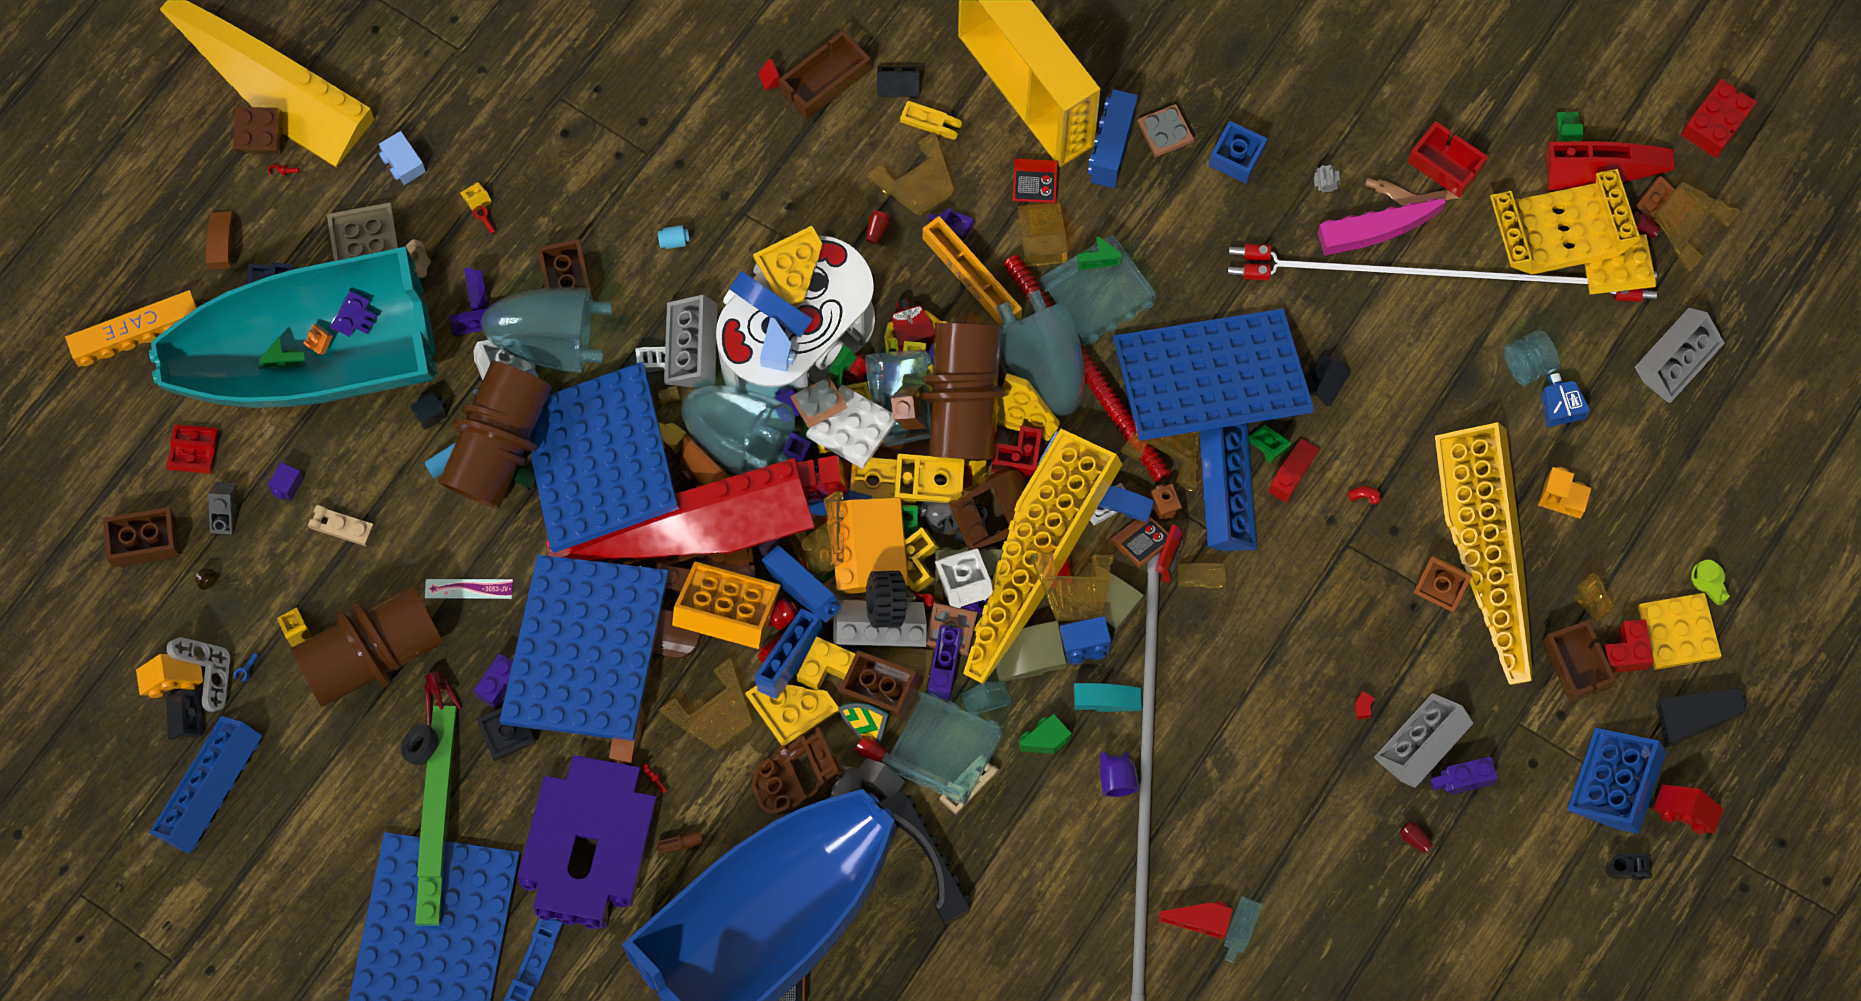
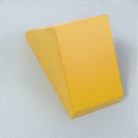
M297 607L277 617L281 629L292 647L312 637Z

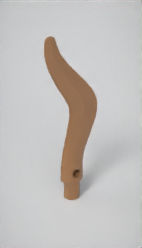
M1367 178L1365 186L1374 188L1376 192L1388 195L1402 207L1413 202L1417 204L1424 203L1432 198H1437L1438 200L1445 198V201L1462 198V196L1458 198L1450 191L1415 195L1382 179L1374 180Z

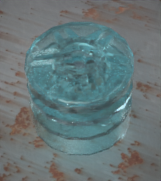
M1541 329L1525 335L1523 340L1516 339L1514 343H1508L1503 348L1507 366L1513 377L1522 386H1527L1532 381H1537L1540 375L1548 376L1560 368V361L1555 346L1548 335Z

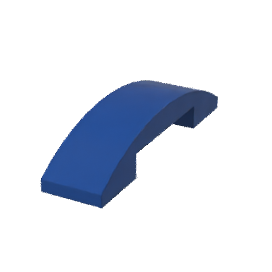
M740 271L729 288L768 317L775 318L777 323L800 338L813 321L812 318L743 271Z
M1110 486L1098 507L1124 513L1128 518L1148 522L1154 501L1134 492Z
M539 918L532 934L533 939L504 1001L532 1000L554 951L563 925L562 922L555 919L547 921Z

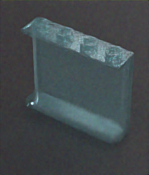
M1113 234L1103 240L1121 252V265L1078 271L1077 256L1041 277L1040 286L1044 292L1049 291L1082 337L1083 346L1087 343L1092 344L1101 337L1100 335L1105 332L1110 333L1119 326L1118 324L1123 321L1128 322L1137 315L1136 313L1141 310L1147 311L1155 304V291ZM1093 245L1085 251L1096 252V246Z
M920 691L918 705L890 754L886 753L882 761L896 774L965 805L1003 736L1001 727L993 720L988 719L986 721L979 718L980 716L973 711L968 710L966 712L959 709L960 707L953 702H943L933 693L928 692L926 694Z

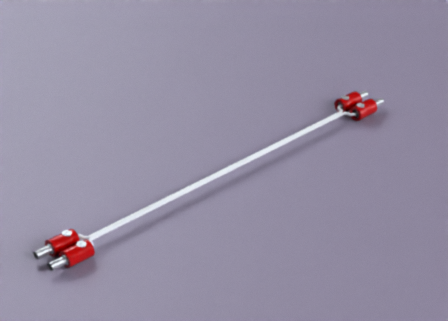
M1245 243L1244 248L1229 247V254L1243 255L1245 260L1270 261V257L1273 255L1277 263L1272 271H1270V265L1244 263L1243 268L1229 267L1228 274L1243 275L1244 280L1269 281L1270 274L1275 273L1277 267L1281 266L1588 284L1587 278L1282 261L1277 259L1274 252H1271V245ZM1654 271L1655 279L1657 278V271ZM1643 288L1611 292L1614 294V301L1641 302L1642 298H1657V291H1644Z

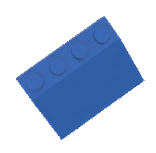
M1595 728L1567 810L1612 828L1639 834L1666 755V750L1661 742Z

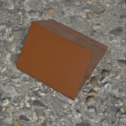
M1432 555L1413 593L1454 613L1473 575Z

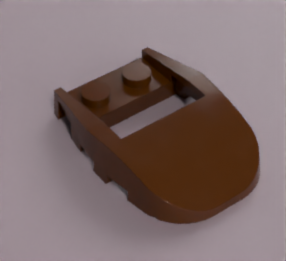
M1002 469L989 476H982L971 487L965 488L961 492L962 496L957 500L951 499L948 502L968 550L977 549L1008 537L1009 527L993 536H988L973 497L993 487L1010 525L1015 514L1016 503L1027 486L1026 479L1019 471Z
M659 563L656 568L669 571L667 590L681 592L690 570L662 565V563ZM662 610L653 653L676 659L691 655L698 647L702 633L673 626L674 612Z
M817 727L815 728V734L809 737L802 735L795 739L796 742L788 746H781L777 749L778 753L772 759L767 758L759 765L752 778V789L762 810L774 815L790 814L821 798L844 774L826 737L827 733L823 729ZM805 752L819 780L815 785L816 788L809 794H806L792 762Z

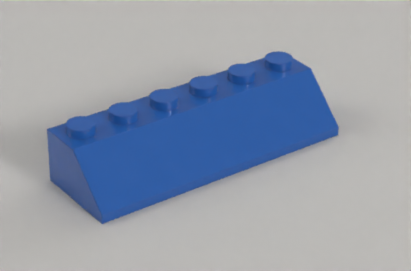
M1247 424L1199 431L1208 547L1220 551L1257 549Z
M221 716L149 834L178 850L190 854L198 845L203 831L209 827L214 813L222 806L227 792L233 788L238 774L246 767L251 753L259 746V740L262 735L241 721Z

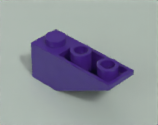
M940 625L928 684V697L950 700L962 629Z

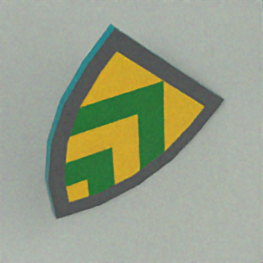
M848 703L838 707L844 721L858 737L862 738L863 735L866 737L870 736L880 745L888 713L863 703Z

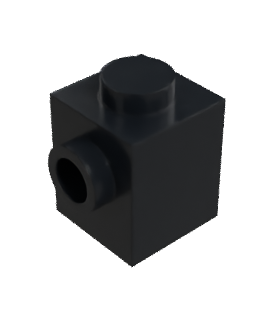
M433 392L429 395H422L417 402L410 405L424 430L447 417L444 410L447 408L445 402L441 397L436 398Z

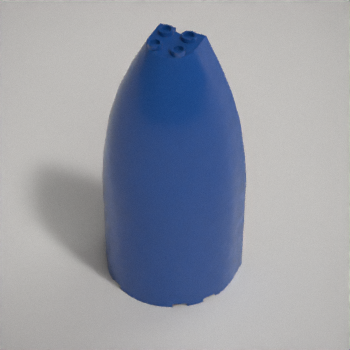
M863 789L803 807L770 823L714 862L624 942L622 946L632 965L636 969L638 968L642 975L641 977L650 989H656V994L661 1001H779L818 964L857 917L873 890L886 860L897 827L894 821L895 816L889 809L882 810L877 806L879 801L872 793L867 794Z

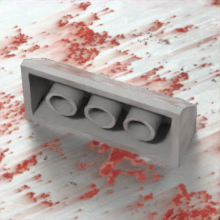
M705 295L667 303L664 383L666 385L699 388L715 384L718 303Z
M1688 308L1635 366V369L1643 383L1664 400L1671 403L1725 343L1708 312Z
M838 600L842 608L834 615V645L926 647L927 623L924 602H907L906 617L901 627L873 628L868 619L866 601Z
M1432 693L1374 758L1401 782L1415 788L1462 735L1466 733L1473 722L1462 705Z

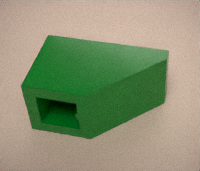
M1054 714L1049 718L1045 716L1037 723L1038 727L1034 731L1028 730L1020 737L1019 749L1022 752L1054 754L1071 740L1072 733Z

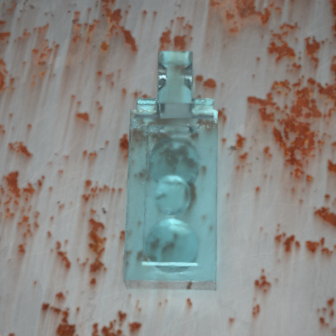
M1241 896L1225 938L1224 946L1229 948L1225 960L1234 963L1237 952L1244 953L1262 909V904Z

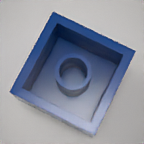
M1229 121L1210 155L1208 166L1247 184L1266 149L1268 139Z
M1105 616L1060 626V636L1066 664L1077 665L1090 658L1100 660L1109 654L1111 640Z

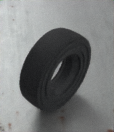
M425 724L413 727L406 734L402 742V757L413 765H421L427 762L437 748V732ZM424 737L422 746L415 752L418 742Z

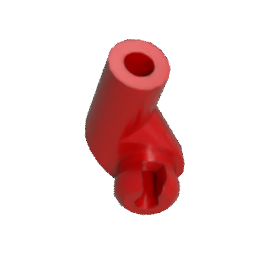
M1361 486L1347 491L1351 502L1363 497L1369 498L1371 504H1377L1381 501V493L1378 489Z

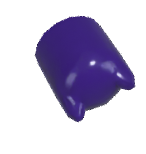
M1102 751L1100 755V779L1103 796L1121 797L1139 791L1136 766L1131 759V755L1128 752H1124L1123 756H1109L1107 752Z

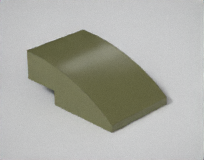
M1090 562L1062 595L1064 599L1091 619L1105 616L1107 628L1115 634L1143 601L1144 596L1120 578Z
M1058 621L1022 629L996 666L999 682L1043 675V672L1066 668Z

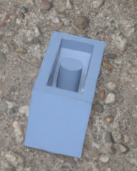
M770 318L760 356L761 367L787 372L788 366L793 365L795 352L792 351L791 342L775 318Z

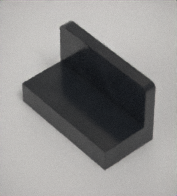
M878 66L877 96L919 97L920 66Z
M1321 355L1306 380L1310 396H1317L1326 406L1332 405L1350 375V371L1338 357Z
M181 689L167 696L168 739L174 740L180 736L197 738L202 736L201 692Z

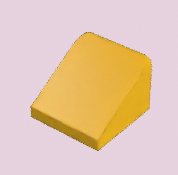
M479 182L460 193L472 211L476 210L478 212L481 210L479 206L486 207L492 203L487 191Z

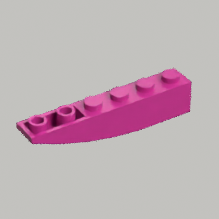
M1432 198L1419 204L1413 202L1400 208L1389 207L1381 212L1369 211L1357 217L1350 215L1337 221L1326 220L1320 224L1318 229L1323 254L1326 256L1365 248L1402 235L1442 212L1446 203L1445 198L1439 200Z

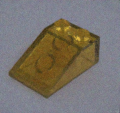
M1060 202L1017 206L1024 265L1036 266L1067 263L1068 250Z

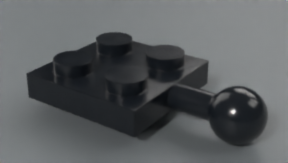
M502 708L476 719L494 761L536 743L530 728L502 725L500 723Z

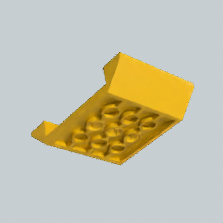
M1618 169L1596 173V183L1532 197L1514 200L1512 191L1490 195L1510 266L1529 274L1615 258L1640 241ZM1555 209H1562L1564 213L1556 214L1553 211ZM1567 226L1570 229L1568 231H1561L1558 228ZM1567 243H1572L1575 245V247L1572 249H1567L1564 247V245Z

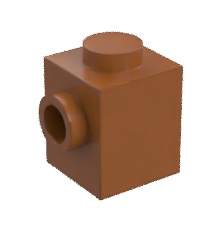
M1161 484L1151 491L1150 499L1154 501L1153 507L1159 522L1180 515L1182 507L1173 484L1167 486L1166 484Z

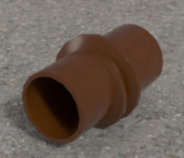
M935 323L933 373L923 376L922 379L923 383L932 386V391L921 394L922 400L931 403L929 456L958 459L996 458L998 399L1010 395L1009 388L999 385L1002 326Z
M492 360L473 404H465L461 410L467 418H454L452 422V427L460 434L438 483L469 499L499 509L517 466L525 465L527 462L522 456L524 451H536L538 445L530 439V436L552 386L525 371Z
M413 585L367 609L363 608L358 602H354L351 604L353 616L348 617L342 610L337 612L336 625L290 648L303 676L321 707L374 680H377L384 687L389 686V672L400 669L404 664L444 644Z

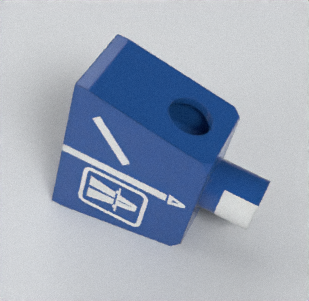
M1560 373L1548 376L1550 386L1545 387L1541 394L1546 428L1586 419L1590 409L1576 382L1569 381L1563 383Z

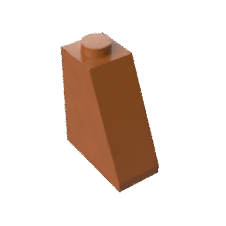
M922 385L901 386L891 397L893 419L905 430L928 428L925 402L921 399V394L923 393Z
M641 707L635 740L629 741L612 738L609 755L610 762L634 766L646 720L643 707Z

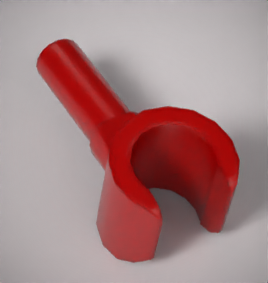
M479 206L483 212L481 216L477 214L476 210H473V216L481 219L490 233H494L495 229L487 218V209L484 206Z
M911 590L917 599L924 602L925 609L932 610L935 599L931 594L923 595Z

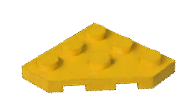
M810 226L753 254V258L773 293L795 307L805 300L823 246L813 226Z
M1006 374L1003 386L1010 389V395L998 399L999 412L997 424L1016 431H1020V426L1042 429L1041 439L1051 441L1053 435L1058 430L1059 420L1028 380Z
M787 684L778 699L759 692L757 686L745 693L781 746L792 744L796 741V738L807 734L839 712L836 703L828 692L824 690L816 691Z

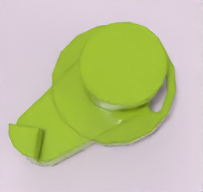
M1704 560L1694 566L1691 572L1693 585L1698 590L1706 592L1715 604L1723 605L1730 595H1728L1723 584L1725 574L1721 566L1712 560ZM1697 568V574H1696V579H1695V578H1694V571H1695V569Z

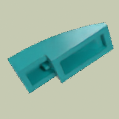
M1074 683V710H1096V712L1142 711L1141 688L1114 684Z

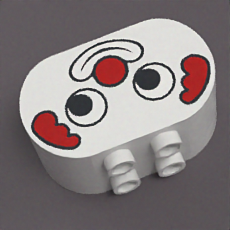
M818 236L823 247L803 303L795 306L798 310L812 318L813 321L801 338L779 324L791 342L792 351L795 352L793 365L788 366L787 372L761 367L760 356L770 317L731 290L725 295L723 302L726 306L719 316L716 328L722 376L733 398L748 410L764 416L781 417L772 398L776 397L775 392L786 387L787 390L793 389L796 394L827 378L828 371L843 345L850 348L855 354L871 338L875 326V312L871 302L874 289L873 278L864 258L849 244L836 238ZM756 264L753 270L756 276L753 279L772 291Z

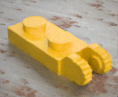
M907 101L900 117L901 123L937 135L941 134L943 137L955 140L958 134L954 130L943 127L944 123L954 128H960L962 125L961 120L948 116L947 113L911 101Z

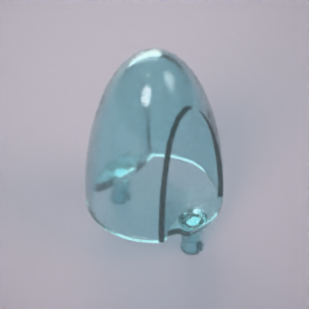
M554 287L534 289L504 297L489 306L482 315L481 328L492 344L513 357L546 368L583 373L586 362L602 364L604 358L603 349H589L592 314L611 316L613 302L593 301L589 288Z
M1040 289L1028 294L1027 297L1035 313L1020 321L1016 320L1009 301L997 306L996 309L1004 324L1001 329L1000 356L1007 372L1010 375L1028 380L1054 415L1067 416L1075 412L1083 398L1085 367L1078 332L1067 302L1063 301L1047 307Z
M720 385L695 389L684 398L681 405V414L688 432L706 453L734 474L740 475L793 459L782 453L795 427V416L790 405L759 392Z

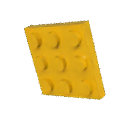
M1646 234L1639 235L1640 241L1618 257L1584 264L1589 294L1656 287Z
M1705 593L1639 604L1638 610L1641 620L1646 619L1654 670L1721 658Z

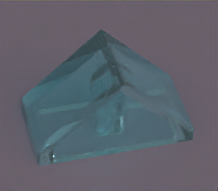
M984 682V684L981 683L962 694L968 716L1011 704L1005 682Z

